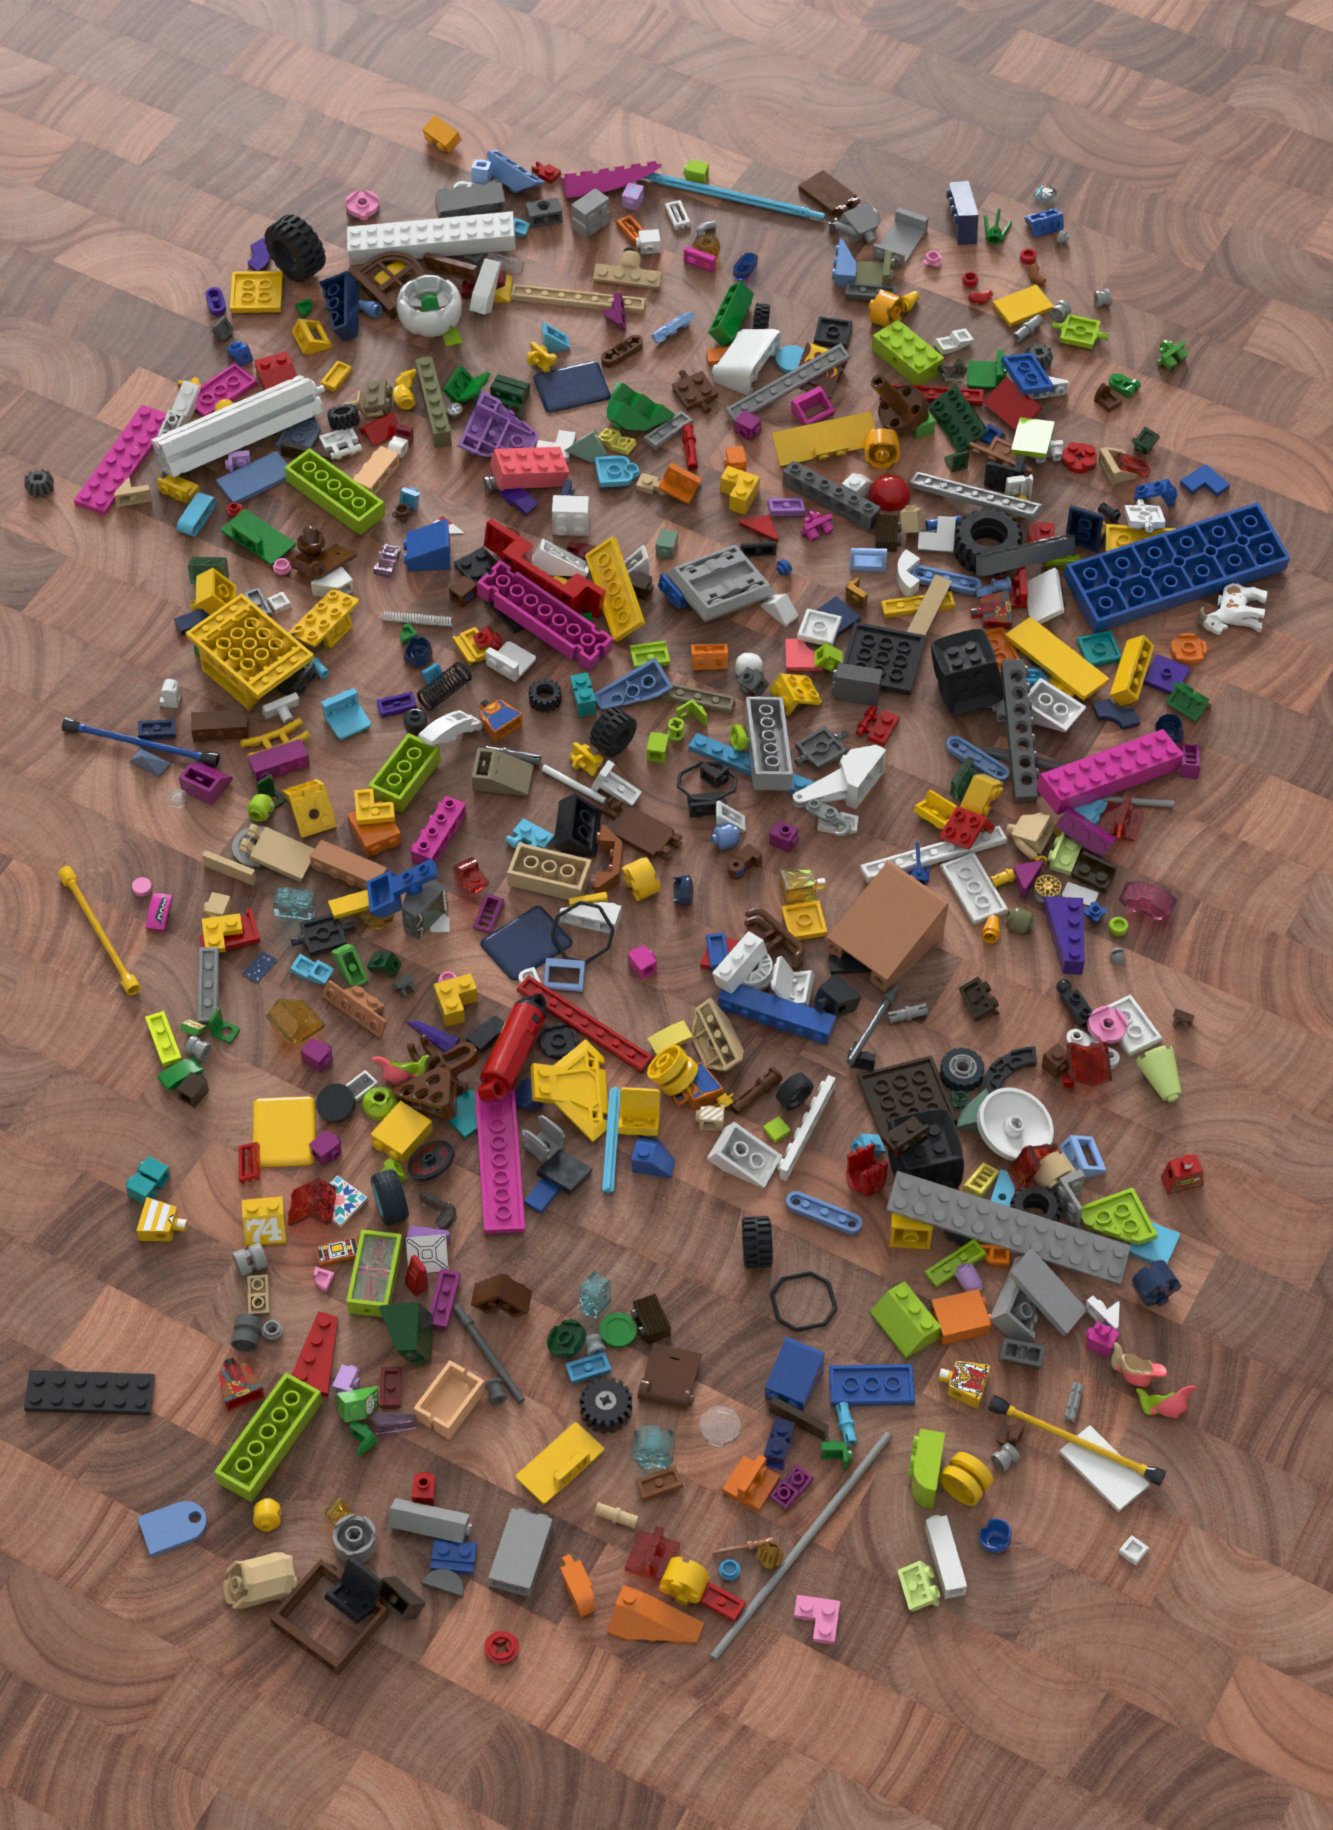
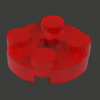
M1070 442L1062 454L1063 465L1065 464L1070 472L1077 474L1087 473V470L1094 469L1097 463L1095 447L1084 443Z

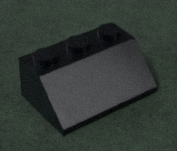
M576 793L560 800L553 847L562 853L573 856L595 857L597 852V832H599L602 810Z

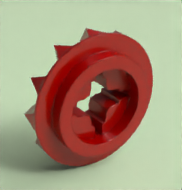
M494 1632L485 1641V1655L491 1663H497L499 1666L506 1663L510 1664L517 1657L519 1642L510 1632ZM506 1644L505 1647L506 1651L508 1652L501 1651L500 1653H498L497 1646L499 1645L502 1647Z

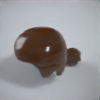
M305 526L303 528L304 534L297 538L298 549L307 556H316L324 549V536L321 530H313L311 526Z

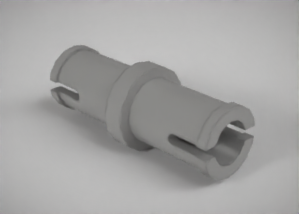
M1036 314L1031 320L1024 322L1022 327L1013 333V339L1019 343L1027 335H1031L1043 323L1042 317Z
M926 1003L911 1007L907 1005L903 1009L887 1012L888 1019H890L889 1023L892 1024L903 1020L911 1021L912 1018L928 1015Z

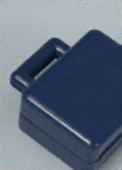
M596 361L537 373L533 377L544 409L549 413L606 401L611 398V393L601 368Z
M541 906L531 908L483 938L480 942V946L513 981L519 980V974L523 970L532 967L536 969L546 963V958H553L561 953L551 937L554 919ZM557 924L555 936L563 950H566L572 946L573 941Z

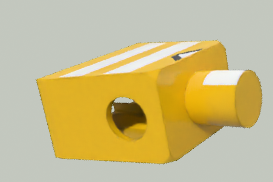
M146 1197L136 1230L139 1241H171L175 1230L186 1232L188 1220L179 1219L177 1207Z

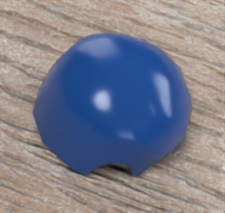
M990 1519L987 1526L980 1530L979 1542L986 1551L993 1554L1005 1551L1011 1544V1527L1002 1519Z

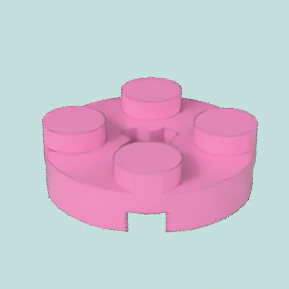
M364 190L361 193L354 191L346 199V210L350 215L360 220H367L379 210L378 197L375 193Z
M1110 1006L1096 1008L1091 1013L1087 1022L1090 1034L1101 1045L1119 1042L1127 1031L1128 1022L1125 1015L1118 1009H1110ZM1104 1022H1106L1107 1024L1111 1023V1027H1105Z

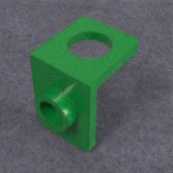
M220 1008L215 1010L208 1022L211 1036L227 1043H232L240 1030L238 1026L223 1021ZM230 1028L233 1032L230 1036H223L221 1034L222 1030Z

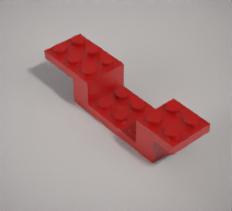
M490 518L487 521L483 546L500 556L504 563L512 567L511 572L513 574L519 572L578 614L584 610L586 612L591 611L592 616L596 619L602 615L605 590L578 573L565 584H562L559 580L551 577L531 563L533 544L494 519Z

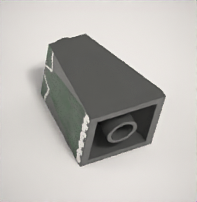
M436 880L423 884V890L419 894L411 895L406 893L402 905L404 931L410 936L413 935L419 939L448 910L446 887Z

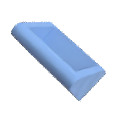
M851 548L850 571H886L887 549Z
M546 958L544 985L551 990L583 992L586 962ZM551 967L580 969L579 984L549 982Z
M1070 1135L1059 1146L1076 1171L1080 1169L1083 1171L1084 1179L1107 1172L1093 1137ZM1088 1145L1096 1166H1088L1081 1146Z

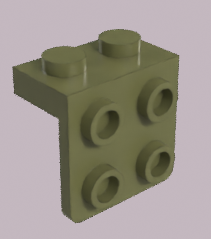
M885 251L884 263L859 261L857 263L855 282L889 286V281H893V270H890L894 269V258H891L892 251Z

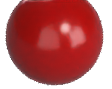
M893 474L878 477L869 489L870 502L880 506V510L883 511L900 510L909 503L911 497L906 481Z

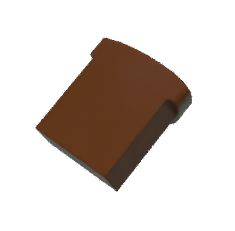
M1102 383L1095 394L1094 401L1109 413L1121 406L1122 400L1112 392L1107 384Z

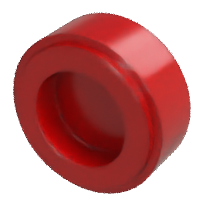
M1023 249L1020 252V261L1023 264L1030 265L1035 263L1037 253L1033 249Z

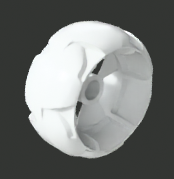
M435 275L419 276L417 279L407 282L399 292L397 298L399 319L402 325L413 334L423 335L424 337L443 335L450 328L453 329L460 320L462 313L460 293L457 287L449 280L446 281ZM433 294L438 298L439 307L445 308L439 311L421 312L411 307L421 306V298L424 295Z

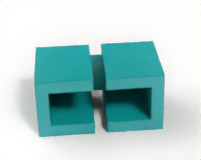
M588 672L571 675L570 690L578 717L596 714V699Z
M148 1156L138 1166V1173L130 1177L126 1183L128 1197L142 1204H145L146 1197L154 1199L158 1194V1191L154 1188L156 1187L161 1190L171 1177L169 1166Z

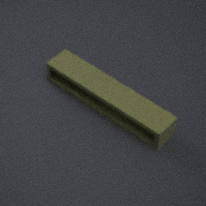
M432 356L415 359L416 374L434 447L452 445L451 430Z

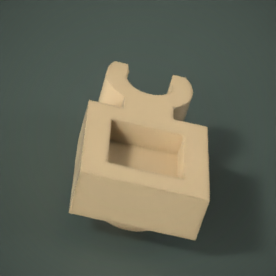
M645 473L641 474L636 484V490L653 494L654 491H657L660 495L666 494L658 489L660 484L659 477Z

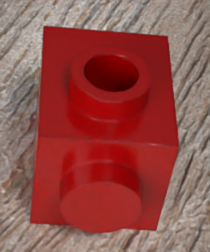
M429 1472L414 1474L412 1502L434 1506L436 1493L435 1474Z

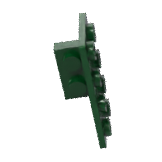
M957 385L951 387L929 404L930 409L958 452H963L970 447V442L975 443L987 434L985 424Z

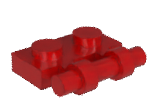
M871 705L870 709L866 710L863 721H860L857 725L856 734L862 736L863 733L868 734L867 741L884 747L898 724L900 716L882 710L881 714L878 715L876 714L878 708L875 705ZM870 721L875 722L873 727L869 725Z

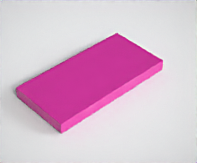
M234 363L200 386L201 390L195 402L196 409L194 412L201 417L207 416L214 412V407L220 400L229 399L234 402L256 387L258 381Z

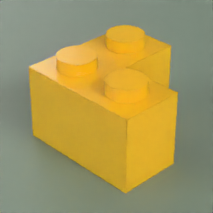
M727 466L721 476L720 492L730 495L729 510L746 515L759 492L760 477Z
M985 773L974 775L960 807L986 817L991 809L989 806L991 801L1001 797L1004 783Z
M471 973L434 984L435 998L446 1028L464 1023L463 1005L478 1001L477 988Z

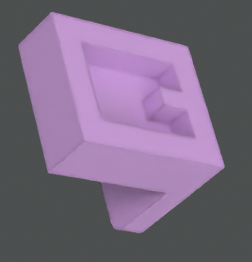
M249 450L233 451L228 453V459H225L226 470H230V473L234 471V468H242L251 463Z

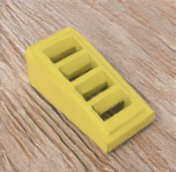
M982 1163L964 1184L962 1192L984 1198L998 1178L1000 1171Z

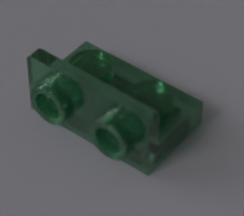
M968 756L951 781L950 796L963 801L973 776L981 774L975 771L974 758Z

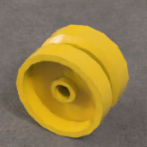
M671 1045L662 1050L652 1060L647 1074L655 1084L659 1085L666 1095L673 1096L682 1092L690 1085L698 1072V1065L691 1057L686 1055V1052L680 1046Z
M958 1452L950 1460L949 1466H946L939 1474L938 1480L944 1490L955 1500L967 1506H975L982 1498L983 1492H986L993 1484L994 1478L990 1470L980 1460L966 1452Z

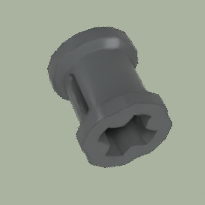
M491 1378L485 1382V1389L489 1392V1403L491 1405H500L508 1399L507 1394L503 1392L501 1378Z

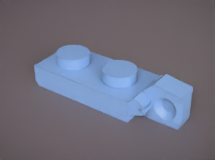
M683 313L651 334L655 344L665 341L666 335H673L680 326L683 328L689 325L690 320L695 318L693 313Z

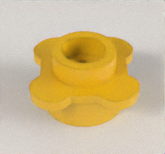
M724 1093L716 1099L718 1103L713 1106L720 1107L721 1104H725V1107L734 1102L731 1098L734 1094L732 1093L727 1096Z

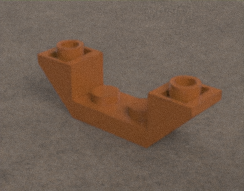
M601 825V832H597L596 843L600 844V851L610 852V860H613V863L609 864L608 872L596 871V879H592L591 890H595V894L607 893L619 884L623 854L622 841L606 825Z

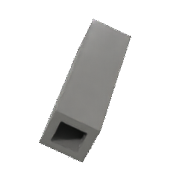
M395 1498L390 1507L388 1527L463 1543L465 1537L470 1536L472 1523H469L470 1514Z

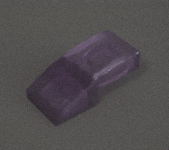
M384 544L379 552V560L374 567L373 574L391 578L400 556L401 547Z

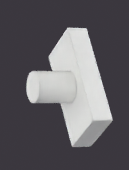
M295 692L262 707V714L265 720L279 714L284 724L292 721L293 717L289 710L299 706L297 693Z

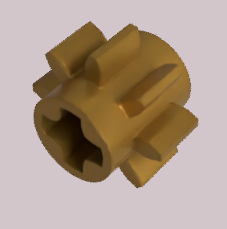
M766 1542L765 1546L761 1545L756 1554V1558H760L759 1564L769 1569H774L775 1565L779 1566L784 1557V1554L780 1553L781 1547L771 1542Z

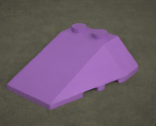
M482 391L457 447L472 454L492 457L494 449L534 448L539 434L527 423L521 422L512 410L509 411L505 408L498 398Z

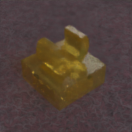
M340 1497L331 1501V1505L323 1510L333 1526L342 1517L353 1513L344 1499Z

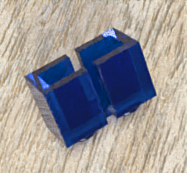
M777 1417L774 1418L770 1438H768L764 1452L766 1466L784 1471L795 1434V1422Z

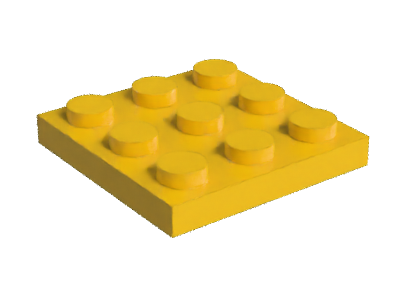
M283 271L232 272L230 313L281 312Z

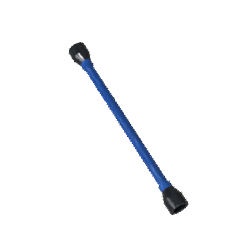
M65 717L62 723V731L88 733L159 751H166L188 758H195L197 761H201L214 768L218 766L220 754L216 752H195L86 726V724H82L76 719Z

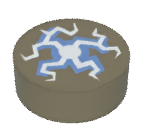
M449 403L445 408L447 417L450 419H458L463 414L462 405L459 403Z

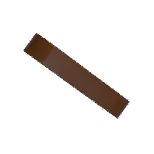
M631 335L603 352L601 355L602 365L606 368L614 367L639 352L643 348L642 337ZM624 349L626 352L619 353L618 350Z

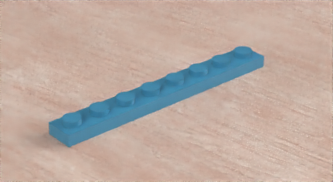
M696 733L688 745V750L752 777L749 754L734 750L733 747L699 733ZM793 773L791 790L784 791L794 794L815 782Z

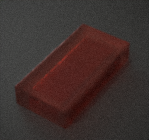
M1120 452L1115 456L1120 470L1147 477L1151 473L1147 459Z

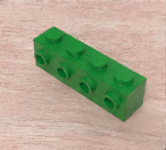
M742 281L729 287L708 331L720 346L727 343L730 344L735 340V335L747 314L746 311L752 304L754 293Z

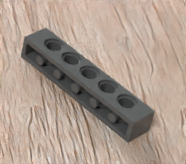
M792 461L783 470V486L869 532L877 524L880 506L795 461Z

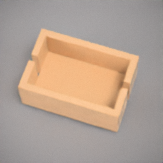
M449 1360L415 1405V1420L430 1429L434 1426L435 1432L450 1440L485 1393L484 1380L469 1371L466 1374L464 1368Z

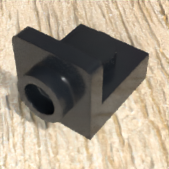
M704 762L700 766V778L717 789L729 780V768L725 766L718 772L714 766Z
M853 1047V1048H849L848 1057H849L850 1053L852 1052V1050L854 1049V1047ZM867 1051L860 1052L854 1064L850 1067L872 1071L875 1068L876 1054H871Z

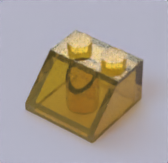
M278 999L266 1016L271 1022V1026L282 1035V1039L287 1043H301L325 1027V1024L304 1000Z

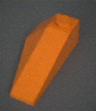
M623 1585L615 1603L607 1633L627 1641L648 1640V1642H656L657 1640L670 1641V1643L697 1644L705 1623L642 1591Z

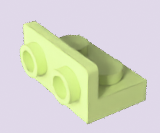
M1061 832V835L1055 838L1053 845L1055 849L1054 851L1050 850L1047 861H1050V870L1071 876L1083 845L1075 840L1066 838V834Z
M920 1560L897 1570L910 1611L914 1612L930 1604L936 1607L940 1605L938 1599L940 1598V1592L933 1583L934 1573L930 1566H927Z

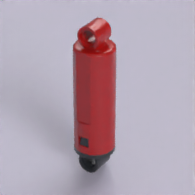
M542 994L530 995L514 1003L480 1075L482 1084L479 1086L478 1094L484 1103L502 1099L513 1090L546 1019L545 1010L547 1003Z

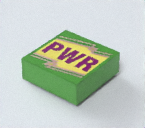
M191 1019L182 1022L180 1026L181 1031L195 1036L206 1032L207 1025Z

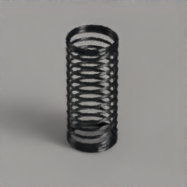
M459 661L450 666L449 669L417 692L420 704L426 710H434L437 705H440L446 698H449L455 691L463 687L464 684L471 681L472 675L469 669ZM457 666H459L466 673L468 679H466L465 675L457 668ZM420 693L423 694V697H424L425 701H426L432 708H429V707L424 703V701H423L422 698H421Z

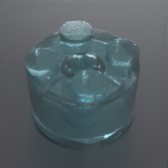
M655 1425L639 1427V1431H634L632 1459L642 1469H649L651 1466L663 1469L670 1468L674 1459L676 1434L669 1429L668 1433L662 1431V1427Z

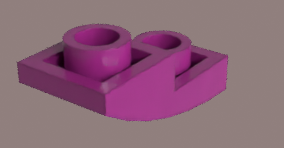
M796 1464L786 1479L781 1480L770 1497L785 1509H788L806 1490L814 1478Z

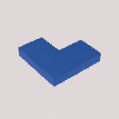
M1207 464L1180 480V485L1191 494L1205 486L1217 497L1230 488V484Z

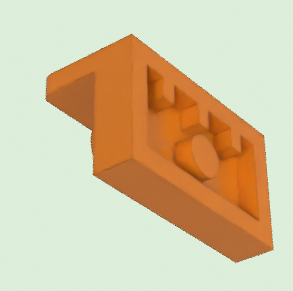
M727 643L691 644L692 670L728 669Z

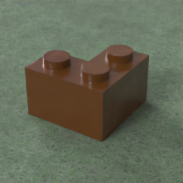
M502 1273L475 1283L471 1306L485 1314L500 1309L515 1318L529 1312L532 1291L526 1288L524 1284L518 1283L511 1279L509 1275Z

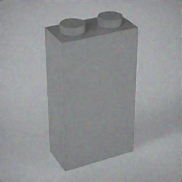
M511 1508L488 1577L490 1587L531 1597L553 1530L552 1518L545 1514L536 1515L529 1513V1511L522 1508Z

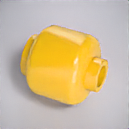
M270 1498L257 1502L253 1513L254 1525L263 1531L276 1529L281 1523L280 1504Z

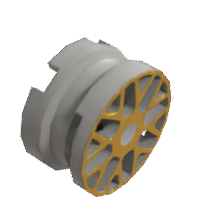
M1051 875L1039 877L1035 882L1033 892L1036 901L1041 904L1044 903L1045 896L1060 897L1061 882Z

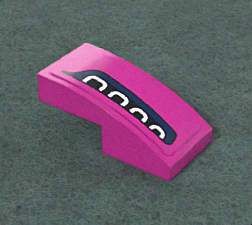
M153 893L145 925L146 929L166 930L173 895Z

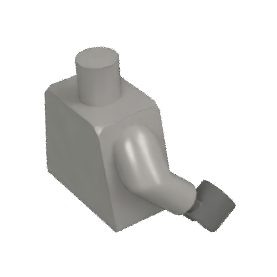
M869 201L844 212L839 220L840 222L836 218L833 219V223L828 222L830 231H842L853 237L854 240L865 238L867 243L871 244L877 240L874 232L880 223V213L872 207Z

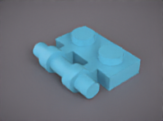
M523 818L513 830V836L515 837L513 838L508 835L505 839V842L509 843L514 849L517 848L518 843L523 842L531 846L547 849L554 841V835Z

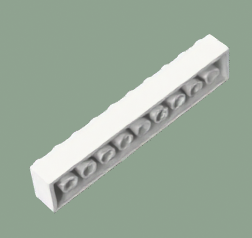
M513 212L347 227V252L350 265L364 264L376 255L392 251L409 254L415 259H423V255L427 252L445 257L516 250Z

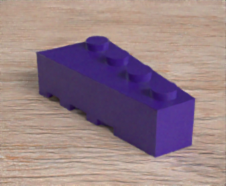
M1045 896L1043 912L1046 915L1047 925L1052 934V941L1057 950L1062 973L1082 975L1085 962L1083 898Z

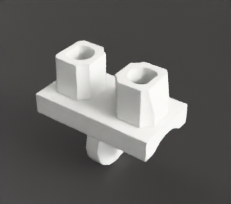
M1051 440L1046 457H1052V460L1060 461L1062 458L1063 440ZM1031 457V459L1035 458L1037 463L1046 461V458Z

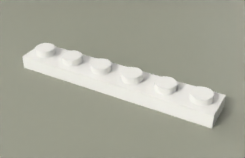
M828 1075L825 1082L822 1081L820 1083L818 1096L813 1097L810 1111L805 1112L803 1116V1125L801 1128L798 1127L796 1129L793 1144L789 1143L785 1159H781L778 1164L777 1170H780L779 1179L788 1180L835 1089V1077Z

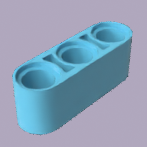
M198 492L177 523V531L195 537L216 506V498Z

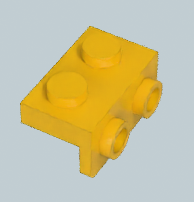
M929 790L925 799L915 805L913 812L918 814L920 818L934 824L936 828L943 830L957 806L934 791Z

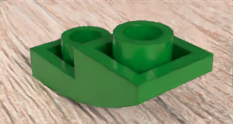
M191 1057L169 1067L160 1073L157 1079L169 1091L178 1088L190 1072L202 1075L204 1069L194 1057Z

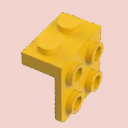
M780 673L769 688L774 697H783L784 711L787 716L792 713L798 703L820 705L822 702L811 679L807 676Z
M621 1088L618 1134L628 1136L644 1135L647 1137L658 1136L660 1091L658 1089Z

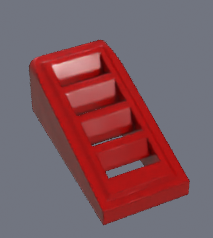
M414 1254L409 1262L405 1284L414 1296H418L428 1289V1279L425 1266Z

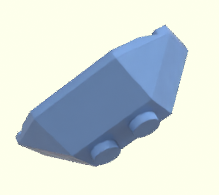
M487 151L488 161L491 162L492 176L498 179V182H502L503 185L510 187L509 189L512 192H525L544 185L545 181L500 151Z

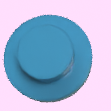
M725 1560L719 1566V1574L724 1580L733 1581L740 1575V1566L734 1560Z

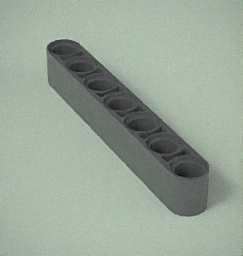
M1064 534L977 555L976 573L980 576L991 575L1074 555L1076 553L1075 535Z

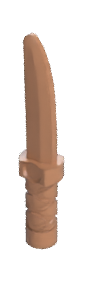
M773 1537L748 1541L745 1545L724 1548L712 1553L721 1554L744 1549L750 1551L758 1549L761 1545L765 1546L766 1542L774 1543Z

